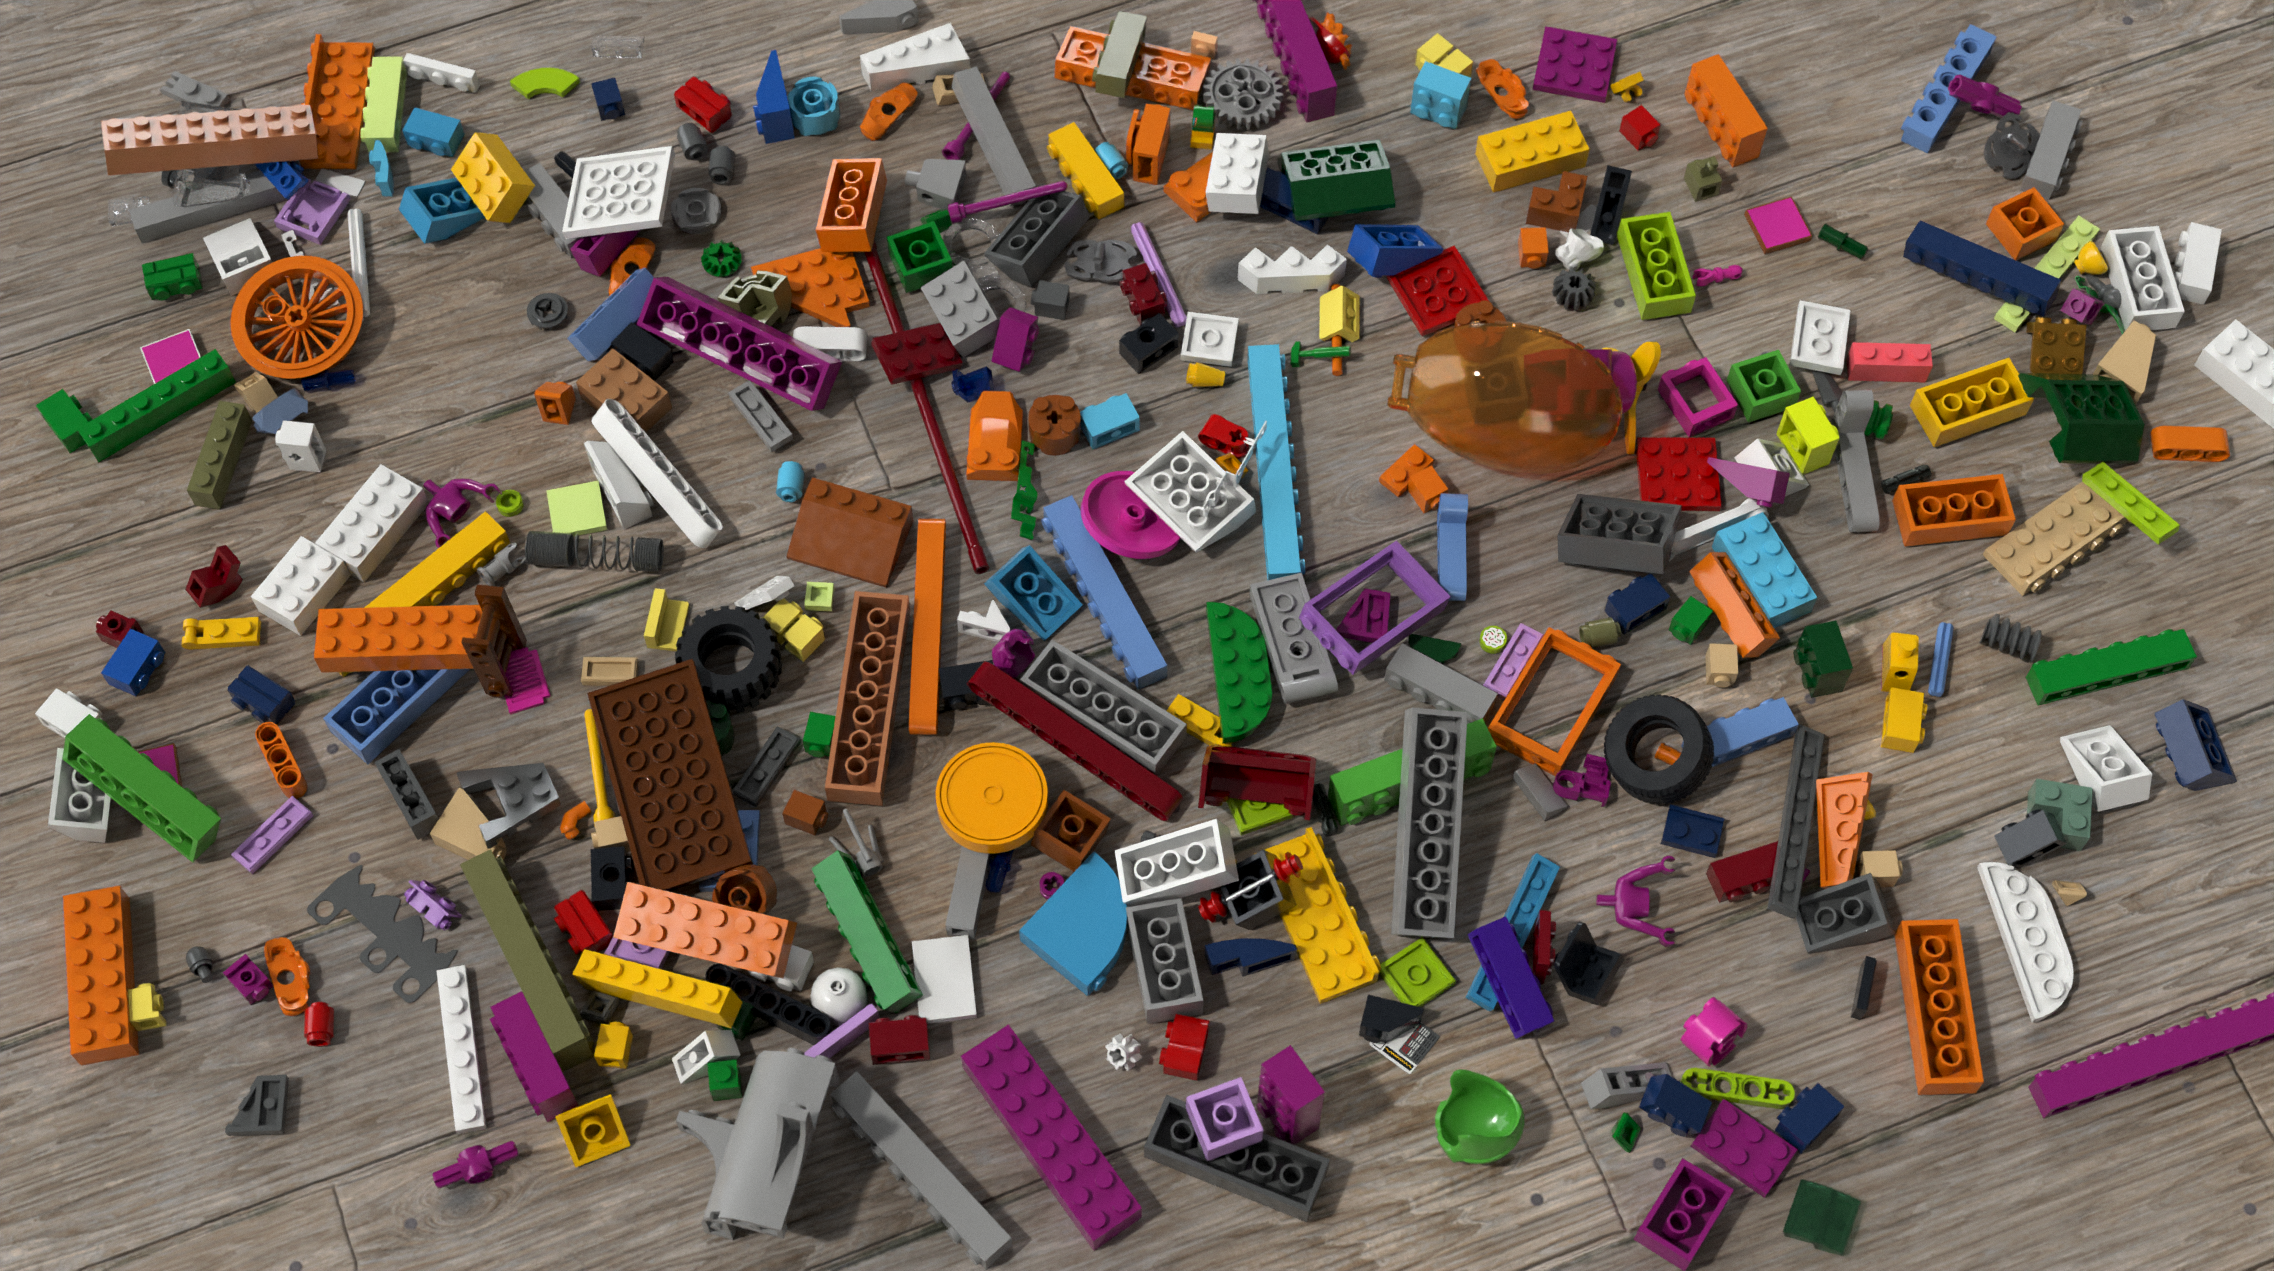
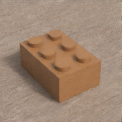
M614 349L608 352L576 381L581 399L596 411L599 410L606 399L616 400L627 410L645 433L672 409L669 393Z

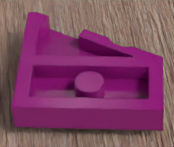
M1364 588L1354 605H1352L1340 625L1336 628V631L1343 638L1370 643L1378 640L1388 632L1390 593Z

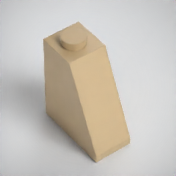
M2134 320L2099 362L2093 374L2124 381L2136 404L2145 391L2156 334L2148 326L2139 324Z
M458 788L430 832L435 845L467 860L490 849L495 858L501 856L504 860L507 848L502 837L496 840L497 845L487 849L479 825L489 821L463 789Z

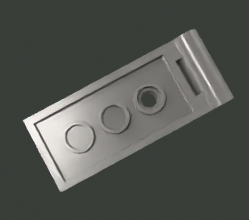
M1302 573L1251 584L1249 595L1260 630L1265 639L1267 653L1284 704L1338 692L1337 679L1327 649L1321 645L1320 640L1311 630L1303 626L1299 619L1304 604L1310 601Z

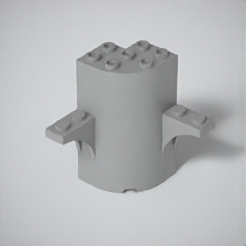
M788 1048L787 1052L764 1050L756 1058L734 1125L732 1121L726 1118L717 1117L716 1120L706 1118L705 1114L696 1110H689L688 1113L679 1111L676 1119L679 1130L700 1140L708 1148L715 1161L716 1179L701 1222L705 1233L733 1240L737 1230L736 1226L784 1239L788 1228L785 1220L829 1085L838 1087L839 1084L836 1064L830 1058L817 1055L815 1058L806 1056L804 1052L795 1048Z

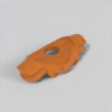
M1494 59L1480 62L1479 67L1475 71L1481 84L1500 109L1511 118L1519 119L1528 112L1529 102L1525 99L1526 90L1520 78L1513 74L1510 68L1503 70L1498 61ZM1502 87L1507 90L1508 94L1505 96L1498 95L1494 89Z
M903 82L879 97L876 96L870 102V107L860 125L862 134L871 141L880 139L890 125L908 107L913 105L918 94L916 89L911 84ZM886 104H891L896 108V112L892 115H886L882 112V107Z
M636 238L612 262L610 267L609 296L631 275L624 269L627 264L635 263L640 269L647 268L654 256L655 244L651 240Z
M274 938L267 941L264 946L266 964L282 1012L286 1016H296L304 1012L308 1007L310 967L300 956L299 950L295 951L292 942L288 938ZM283 971H290L295 976L293 982L288 985L279 983L277 977Z

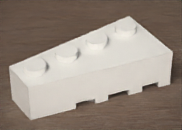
M951 23L860 55L862 75L871 92L892 89L903 82L916 83V85L925 84L926 80H933L936 78V75H954L955 72L970 68V59Z

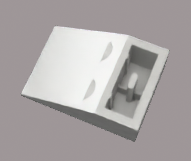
M251 218L203 237L230 296L239 293L245 283L256 272L272 263Z

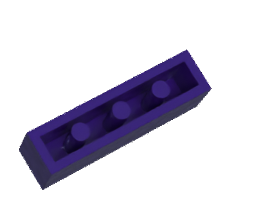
M1505 916L1469 933L1470 942L1515 1039L1554 1022L1552 1008L1545 1001L1540 991V982L1533 975L1528 965V956L1521 949L1516 939V930L1509 923L1507 917Z

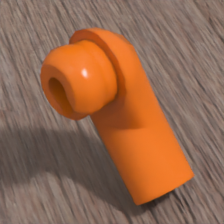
M585 801L564 814L560 831L565 834L566 839L571 840L579 834V830L576 828L578 820L591 813Z

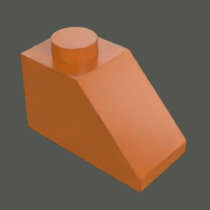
M545 382L535 390L534 394L543 421L569 425L576 401L572 385L564 382Z

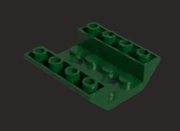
M1380 139L1281 152L1277 158L1280 172L1287 176L1289 182L1291 207L1296 221L1396 208L1391 168Z
M2020 373L2018 375L2027 396L2030 398H2047L2057 417V422L2062 430L2049 443L2059 463L2100 464L2104 462L2105 464H2135L2139 460L2145 424L2124 381L2094 374Z

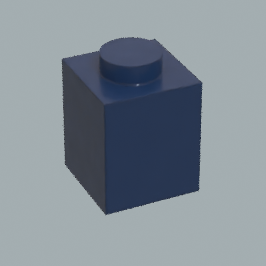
M615 77L591 83L601 121L625 115Z

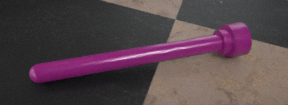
M1002 72L989 91L994 101L1010 79L1008 72ZM969 122L956 140L948 142L943 148L942 154L947 160H960L964 155V144L973 133Z
M1060 181L968 205L956 202L948 204L951 221L955 224L963 222V219L967 218V215L1065 191L1068 185L1065 181Z

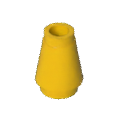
M1197 361L1195 364L1189 363L1186 376L1187 384H1192V387L1223 386L1225 371H1220Z

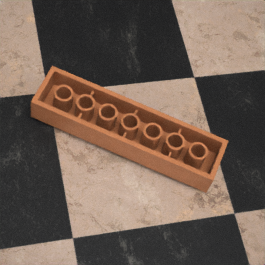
M310 105L270 106L260 109L244 108L234 111L218 110L207 113L192 112L181 115L165 114L155 117L139 116L128 119L112 118L101 121L108 175L318 159L316 132Z
M855 591L825 783L828 801L883 805L910 617L908 595Z

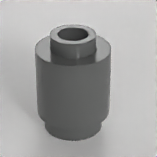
M694 123L681 125L677 130V139L685 158L694 161L702 159L708 152V146L700 128Z
M719 146L710 152L709 176L715 184H728L734 176L735 153L730 148Z

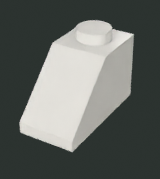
M732 1030L704 1031L676 1054L672 1061L680 1084H686L707 1076L708 1063L735 1060L741 1055Z

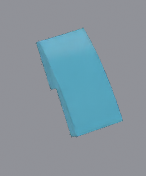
M375 140L374 149L370 150L369 153L370 165L374 166L376 172L375 183L376 186L380 187L383 196L393 197L394 179L392 168L381 141Z

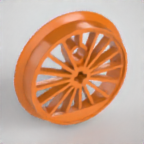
M293 256L277 260L256 272L237 295L231 313V334L234 344L248 364L266 375L284 379H304L321 375L343 361L357 340L363 320L361 294L352 277L340 266L329 260L315 256ZM304 278L301 303L299 305L292 281ZM311 279H321V283L308 303ZM286 282L293 302L291 307L275 290L276 287ZM329 284H333L338 288L318 304ZM270 292H272V293L274 294V295L268 297L264 302H262V300H263ZM341 296H345L346 304L325 310ZM283 306L279 313L272 314L274 308ZM257 308H263L268 318L254 317ZM347 312L346 321L324 320ZM254 324H255V325H279V326H276V327H273V328H270V329H267V330H264V331H261V332L252 334V325H254ZM319 327L342 328L337 336ZM312 331L335 342L327 350ZM308 334L324 351L323 354L316 358L313 357ZM278 335L260 350L256 349L255 342ZM303 338L309 360L299 363ZM284 342L274 360L265 357ZM294 343L291 363H282Z

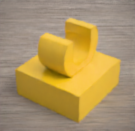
M1639 71L1611 84L1610 87L1613 94L1622 91L1621 97L1623 101L1628 102L1632 100L1629 94L1630 90L1634 92L1636 97L1642 95V89L1637 83L1644 79Z

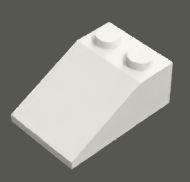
M2111 725L2060 737V743L2079 785L2092 788V805L2098 812L2149 799L2152 773Z

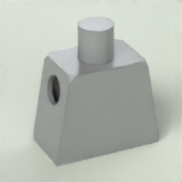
M924 160L921 172L907 170L905 185L916 187L919 202L938 209L948 210V204L959 202L966 179L965 161Z

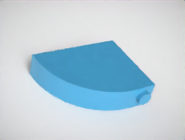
M1093 852L1019 930L1020 941L1087 996L1093 990L1099 991L1105 984L1106 976L1113 969L1121 955L1127 933V906L1122 900L1119 879L1106 861Z

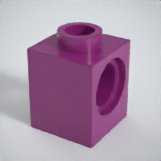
M2073 288L2060 311L2081 323L2092 325L2104 302L2083 290Z

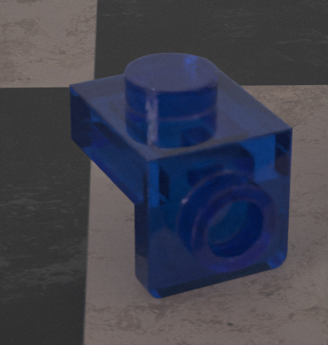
M987 366L965 375L958 369L952 371V389L956 395H959L967 403L978 399L983 391H994L992 370Z

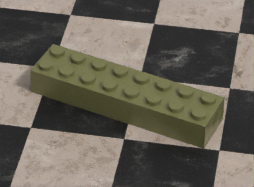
M490 849L461 863L460 866L562 1072L594 1057L590 1047L595 1044L501 856L495 858Z

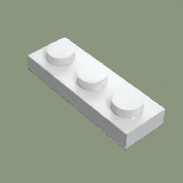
M409 53L406 54L403 60L408 76L415 79L432 81L438 85L455 87L461 91L477 93L480 84L475 70Z

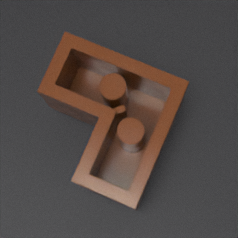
M1563 171L1559 191L1533 187L1526 224L1569 232L1571 228L1576 229L1588 176Z

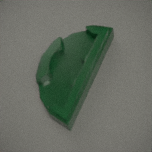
M1416 634L1408 636V647L1441 664L1457 657L1462 644Z

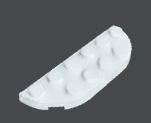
M1997 862L1980 863L1977 868L2031 1022L2040 1021L2052 1015L2063 1004L2073 983L2072 959L2052 903L2045 890L2032 876L2027 877L2015 870L2014 866H2009L2008 864Z

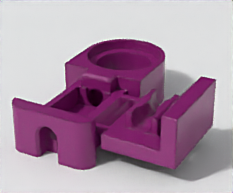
M1587 754L1583 768H1586V773L1562 770L1556 774L1553 790L1558 796L1577 801L1578 797L1602 802L1601 807L1606 805L1611 782L1607 779L1608 766L1604 757ZM1568 780L1573 784V787L1565 788L1559 781Z

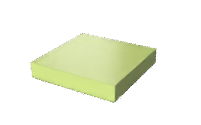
M599 481L546 490L553 533H572L575 536L576 534L584 535L607 530Z

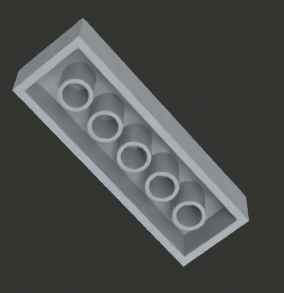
M1054 640L1050 641L1020 679L1022 685L1156 776H1158L1186 739L1187 724Z

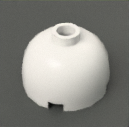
M836 967L826 970L817 977L812 985L810 999L813 1009L825 1014L830 1020L831 1026H841L867 1006L868 995L865 983L857 973L848 968Z

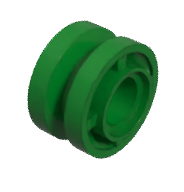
M1874 400L1873 412L1864 431L1865 436H1869L1873 432L1876 439L1883 440L1891 425L1894 413L1892 412L1893 405L1886 403L1881 408L1879 401Z

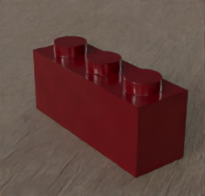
M1778 841L1710 863L1706 875L1719 903L1727 900L1729 902H1736L1742 899L1745 894L1751 892L1760 894L1770 888Z

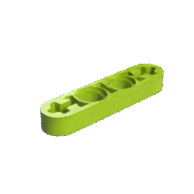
M1702 1068L1686 1070L1680 1081L1706 1099L1718 1101L1725 1099L1732 1103L1774 1109L1786 1108L1792 1103L1795 1096L1793 1086L1785 1080ZM1692 1076L1696 1077L1698 1083H1706L1707 1079L1711 1078L1709 1091L1706 1090L1707 1084H1698L1697 1088H1693L1691 1082L1687 1081H1690ZM1726 1080L1730 1084L1731 1090L1727 1093H1721L1716 1089L1715 1082ZM1754 1084L1758 1087L1760 1094L1757 1097H1750L1745 1093L1744 1086ZM1766 1086L1769 1087L1767 1091L1769 1093L1767 1099L1763 1098L1766 1092ZM1778 1089H1783V1094L1788 1096H1785L1783 1100H1779V1096L1772 1093H1776Z

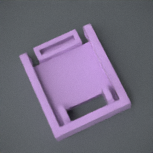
M309 179L307 184L303 188L300 187L286 202L274 220L275 225L278 229L286 232L293 230L296 236L321 245L348 205L350 195L345 192L341 194L339 189L316 180L311 184ZM297 221L308 225L309 230L294 224V222Z

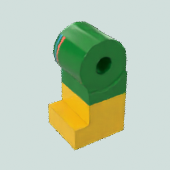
M1194 105L1190 148L1212 150L1215 131V107Z

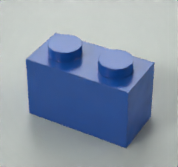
M130 629L101 674L109 685L137 697L141 689L147 686L155 668L163 662L166 652L158 640Z

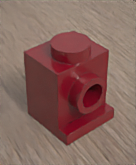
M110 610L107 616L102 615L96 623V633L101 641L115 648H118L130 629L142 634L144 633L136 619L127 618Z

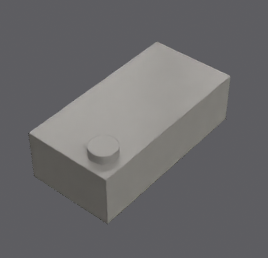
M1182 898L1126 907L1127 928L1147 1024L1173 1020L1176 1014L1189 1017L1203 1014V997Z

